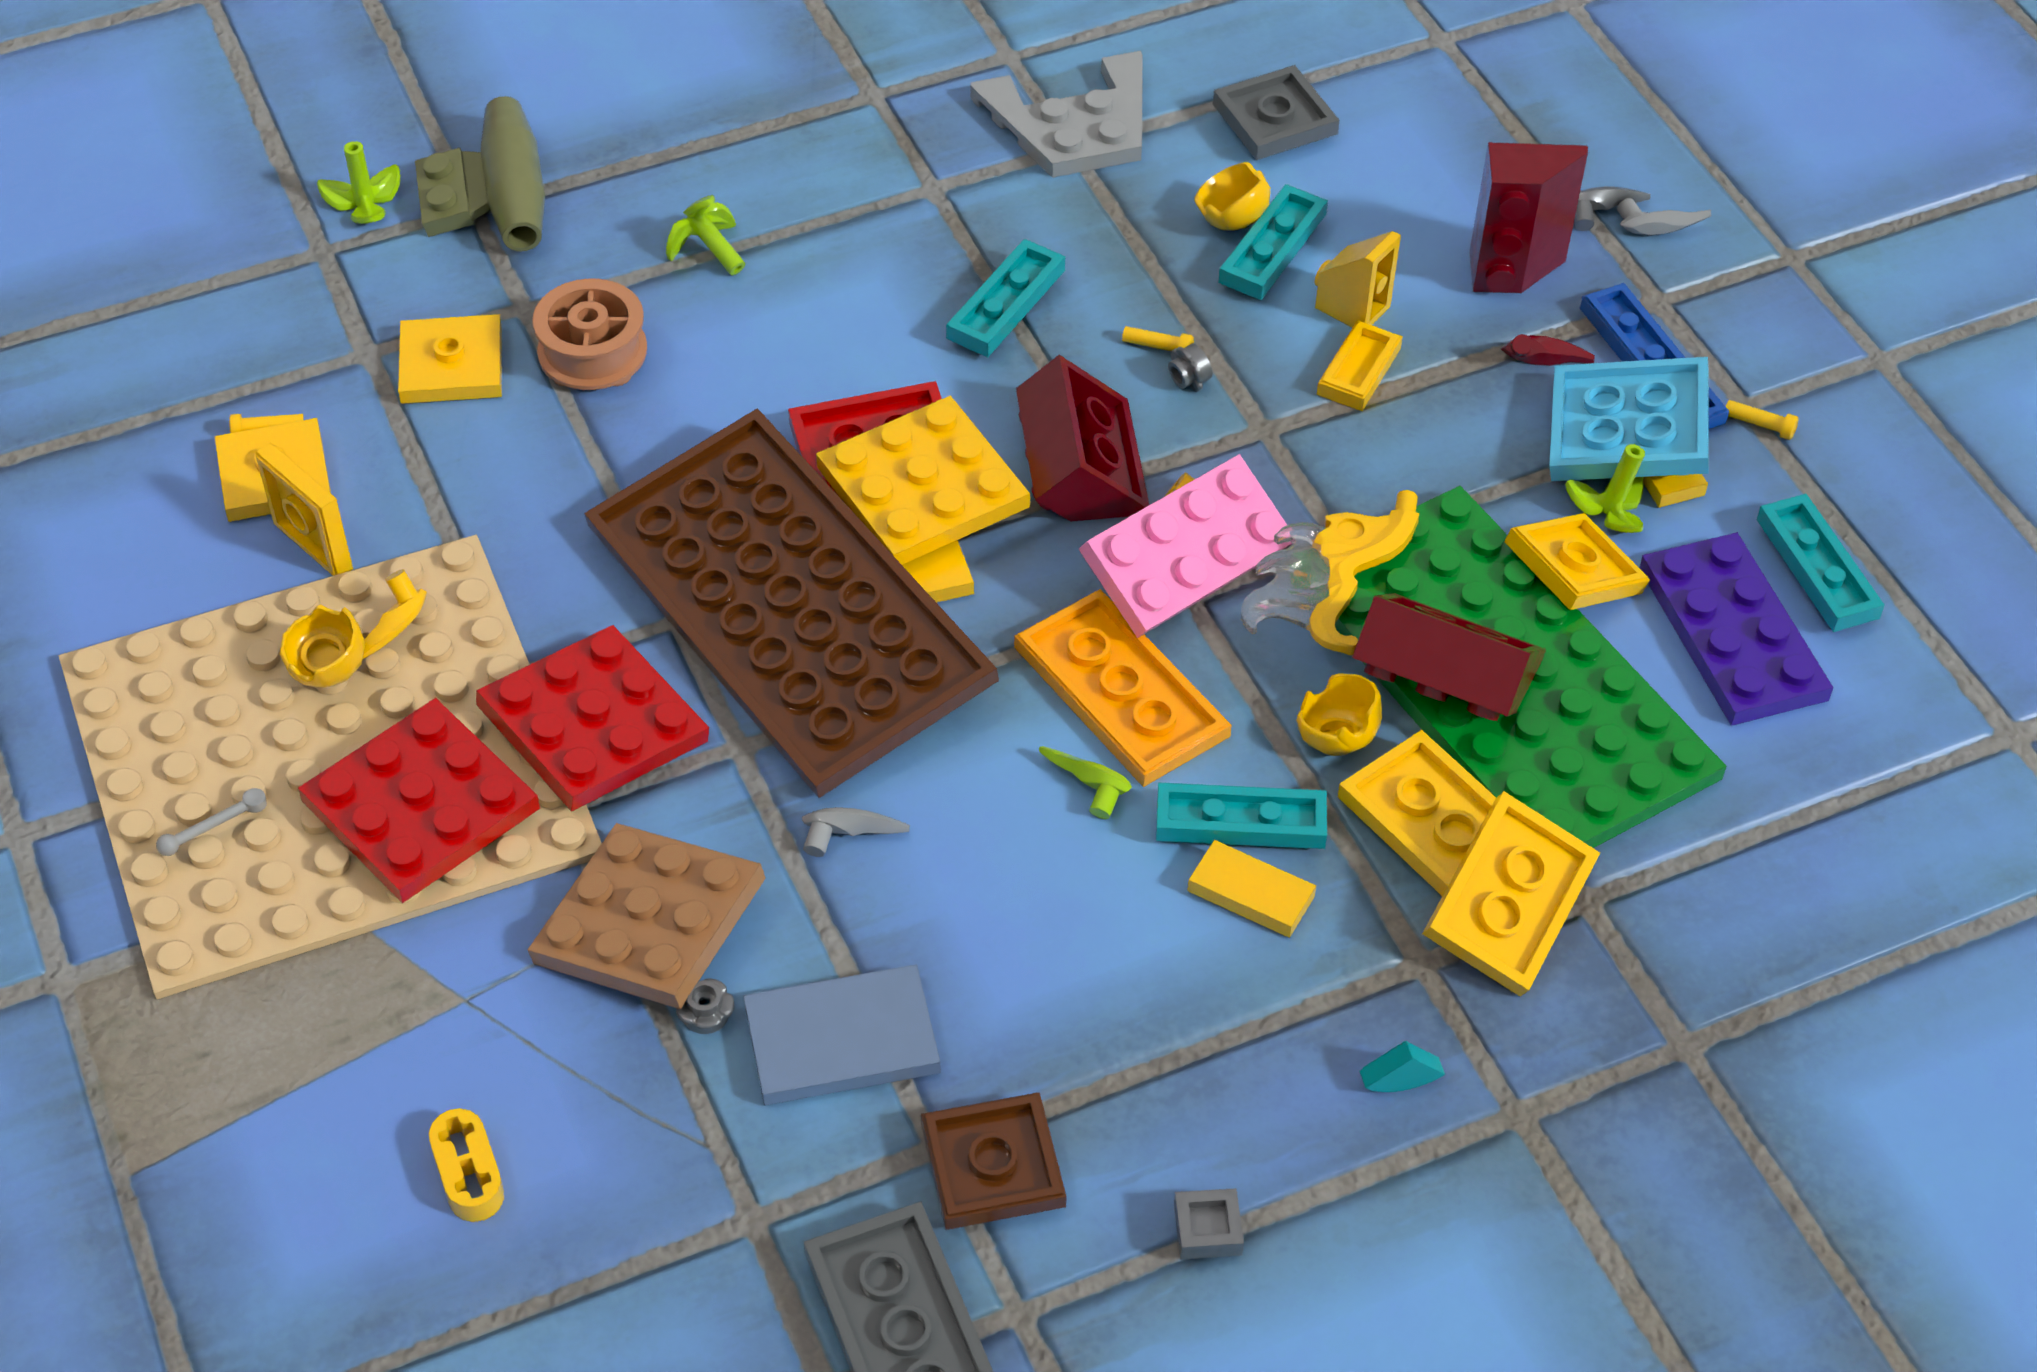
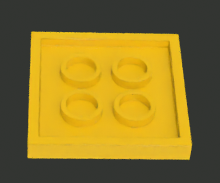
M951 395L816 453L817 468L843 502L901 565L1030 508L1029 491Z

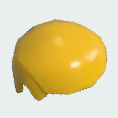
M1242 162L1227 167L1209 178L1200 186L1194 201L1210 225L1220 230L1234 231L1245 229L1259 219L1269 206L1271 188L1260 170L1256 171L1249 162Z
M318 605L309 615L296 619L282 634L279 655L290 676L296 681L311 687L327 688L345 682L360 667L365 651V641L358 622L346 607L342 608L341 611H335L323 605Z
M1334 674L1329 677L1328 684L1323 692L1319 694H1313L1311 691L1306 692L1296 722L1302 739L1310 747L1331 756L1347 755L1367 746L1376 736L1382 720L1381 695L1376 684L1361 675Z

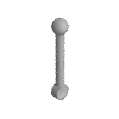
M258 788L249 789L243 794L242 801L176 835L164 834L160 836L156 842L157 851L163 856L174 855L178 851L179 845L245 811L251 813L262 811L267 805L264 791Z

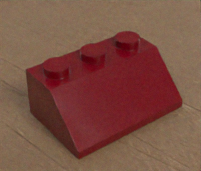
M1488 142L1469 251L1473 292L1522 293L1566 262L1588 156L1587 145Z
M1061 355L1055 357L1016 388L1020 410L1019 419L1023 427L1026 445L1025 455L1029 462L1033 485L1031 490L1033 497L1042 508L1048 511L1052 510L1070 522L1130 517L1149 506L1127 398Z
M1393 593L1374 596L1352 658L1366 663L1364 672L1389 682H1395L1397 675L1417 682L1415 691L1424 696L1446 702L1448 694L1468 701L1467 711L1489 720L1498 721L1500 714L1510 716L1517 712L1543 660L1546 649Z

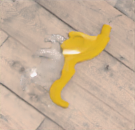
M1410 490L1400 491L1397 494L1395 510H1391L1389 515L1374 517L1350 512L1335 513L1325 516V527L1307 522L1292 523L1282 527L1274 535V542L1281 544L1290 541L1293 545L1287 549L1275 551L1265 556L1256 565V575L1272 572L1275 574V578L1266 586L1253 590L1245 598L1241 610V621L1244 627L1253 635L1257 632V623L1268 618L1283 619L1310 631L1312 638L1322 647L1353 655L1358 639L1352 635H1341L1336 630L1335 623L1357 591L1358 581L1354 576L1358 572L1390 561L1400 554L1412 539L1419 521V513L1416 512L1417 494Z

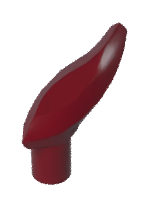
M1520 334L1500 349L1514 359L1533 365L1552 366L1568 362L1590 364L1594 363L1595 356L1588 351L1566 341L1547 336Z

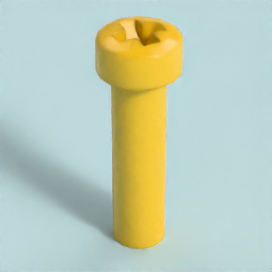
M1125 326L1122 335L1123 342L1171 352L1175 348H1185L1190 344H1194L1193 335L1185 333L1178 337Z
M1728 400L1726 408L1729 410V417L1779 432L1780 438L1791 440L1796 432L1798 416L1788 413L1784 417L1733 400Z
M231 414L229 417L230 433L301 421L304 420L303 414L242 418L241 414Z

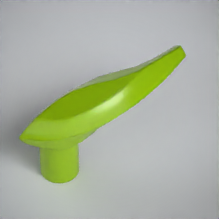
M1045 746L1039 747V752L1051 762L1072 772L1081 782L1097 790L1089 811L1098 818L1109 819L1119 795L1128 792L1132 788L1130 782L1123 775L1104 765L1083 760Z

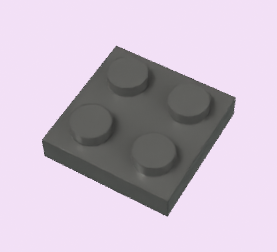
M1295 65L1214 90V107L1256 160L1338 134L1340 120Z

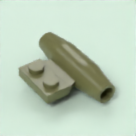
M501 96L492 99L485 107L481 152L461 151L460 148L415 160L422 224L428 237L474 225L475 219L491 210L502 240L508 248L514 251H528L540 243L545 207V190L537 141L521 104L512 97Z

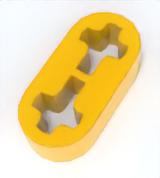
M461 1108L448 1110L440 1114L432 1122L429 1130V1141L449 1206L453 1213L462 1220L470 1222L484 1221L495 1215L501 1208L504 1200V1189L500 1172L484 1125L479 1116L470 1110ZM462 1132L463 1137L466 1139L469 1152L461 1156H457L454 1144L450 1138V1135ZM476 1174L479 1186L482 1188V1196L471 1198L467 1191L465 1176Z

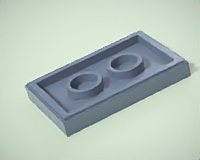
M917 964L743 995L764 1106L941 1073V1062Z

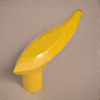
M404 569L392 573L385 579L398 602L382 614L378 625L364 639L365 651L363 659L372 655L398 636L416 618L424 605L427 591L421 588L416 590Z

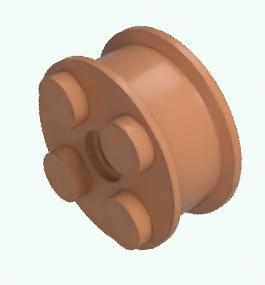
M595 278L570 281L549 291L538 302L533 313V328L539 340L537 347L538 360L546 375L560 386L580 390H597L626 384L631 379V376L640 369L647 355V340L642 330L644 313L638 297L630 289L619 283Z

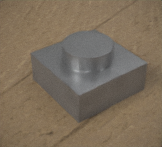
M1237 1188L1175 1192L1174 1211L1180 1259L1242 1256L1244 1239Z

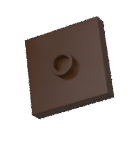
M1040 1092L921 1114L922 1131L945 1230L1066 1207L1067 1196Z

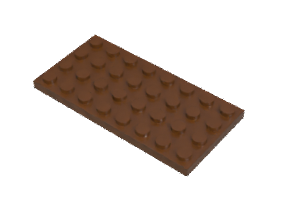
M758 408L584 513L591 530L818 798L827 794L999 681L998 671L993 663Z

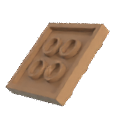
M616 823L527 950L535 965L681 1009L766 877L761 863Z

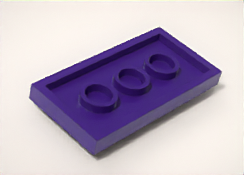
M1738 532L1642 555L1639 568L1650 579L1648 583L1650 589L1731 726L1829 701L1834 687Z

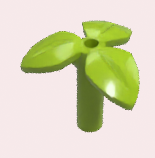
M358 141L348 142L344 145V153L351 185L342 181L320 179L317 180L320 195L326 203L339 211L351 210L357 207L351 214V220L354 223L367 224L382 220L386 215V211L375 203L392 201L400 185L401 175L397 164H393L384 168L370 179L362 143Z
M708 195L692 203L683 211L688 216L687 218H683L673 224L666 244L667 259L673 261L690 235H697L728 273L733 276L738 274L745 267L746 263L719 230L733 228L736 226V222L727 206L715 202L714 195Z
M1629 444L1625 447L1611 481L1607 484L1603 493L1599 494L1585 483L1568 480L1565 485L1570 499L1587 515H1598L1604 512L1606 514L1604 526L1625 533L1642 532L1644 525L1640 518L1625 510L1637 508L1642 498L1644 478L1635 476L1644 459V449L1635 444Z

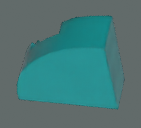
M1403 1041L1359 1071L1365 1088L1376 1092L1409 1090L1426 1085L1445 1075L1439 1057L1407 1041Z

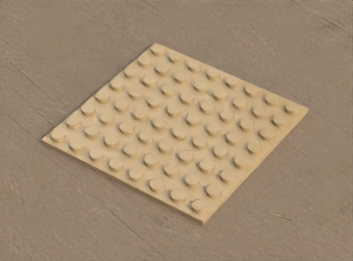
M477 534L58 655L156 1000L587 863L602 844L587 805L571 812L476 705V690L530 665ZM398 570H405L416 590L421 588L427 591L424 605L416 618L392 641L372 655L362 659L360 667L343 683L327 688L304 685L290 676L279 655L282 634L296 619L309 615L318 605H323L335 611H341L342 608L346 607L358 622L365 639L378 625L382 614L398 602L385 581L389 575ZM436 697L538 795L540 809L402 904L301 801L298 787ZM258 788L264 791L267 805L262 811L257 813L245 811L179 845L178 851L174 855L163 856L157 851L156 842L160 836L164 834L176 835L242 801L243 794L249 789Z

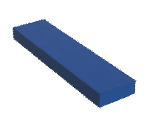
M1625 283L1582 296L1580 310L1622 362L1685 358ZM1709 387V429L1726 424L1729 410Z

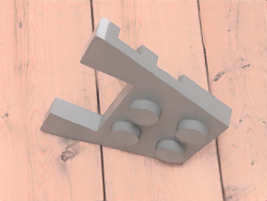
M1141 51L1101 58V73L1109 90H1092L1087 94L1061 99L1049 98L1043 102L1023 105L1010 75L970 82V97L978 107L984 105L992 112V120L1001 129H1010L1018 137V145L1052 178L1141 160L1143 64Z

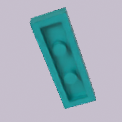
M1285 184L1220 267L1218 283L1262 300L1327 215L1328 200Z
M1024 238L946 324V339L988 358L1064 273L1066 256Z
M1807 493L1760 506L1756 520L1833 632L1880 619L1885 604Z
M1158 782L1156 841L1212 844L1214 840H1217L1223 844L1325 849L1327 841V790Z

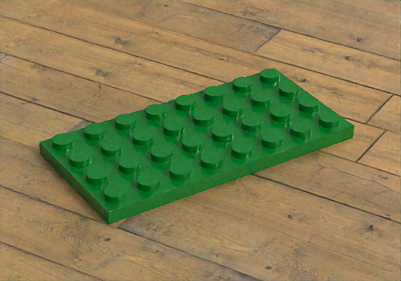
M1461 485L1416 507V512L1419 513L1418 525L1412 539L1400 554L1390 561L1358 572L1354 576L1358 581L1357 591L1335 623V628L1341 635H1352L1359 640L1374 596L1395 593L1546 649L1543 660L1517 712L1510 716L1500 714L1498 721L1489 720L1467 711L1469 702L1448 694L1446 702L1424 696L1415 691L1417 682L1397 675L1395 682L1377 678L1415 723L1496 798L1505 791L1587 845L1595 848L1723 779L1727 767L1723 761L1578 609L1569 610L1504 542L1507 534ZM1316 553L1291 565L1290 581L1315 608L1318 603L1327 598L1329 581L1328 572L1320 564L1319 555Z

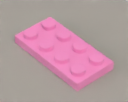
M1238 454L1086 541L1079 548V551L1136 637L1139 638L1289 548L1297 539L1241 455Z

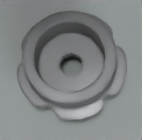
M1196 344L1172 350V361L1168 363V370L1173 381L1182 389L1190 385L1195 392L1202 390V383L1213 376L1211 364L1203 350Z
M707 978L697 982L681 1009L676 1008L678 1018L691 1031L699 1034L714 1033L727 1023L729 1016L734 1010V998L731 994H727V987L724 983L716 979ZM702 1000L710 1002L708 1005H700L699 1003Z

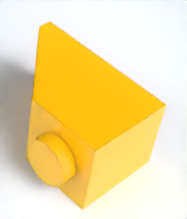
M1391 231L1348 245L1333 260H1326L1320 266L1315 276L1314 283L1317 286L1315 308L1352 328L1357 320L1373 325L1391 307L1401 235Z

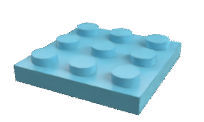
M1708 357L1556 365L1554 368L1549 464L1551 481L1612 478L1623 451L1629 444L1638 445L1645 451L1644 459L1635 477L1709 474Z

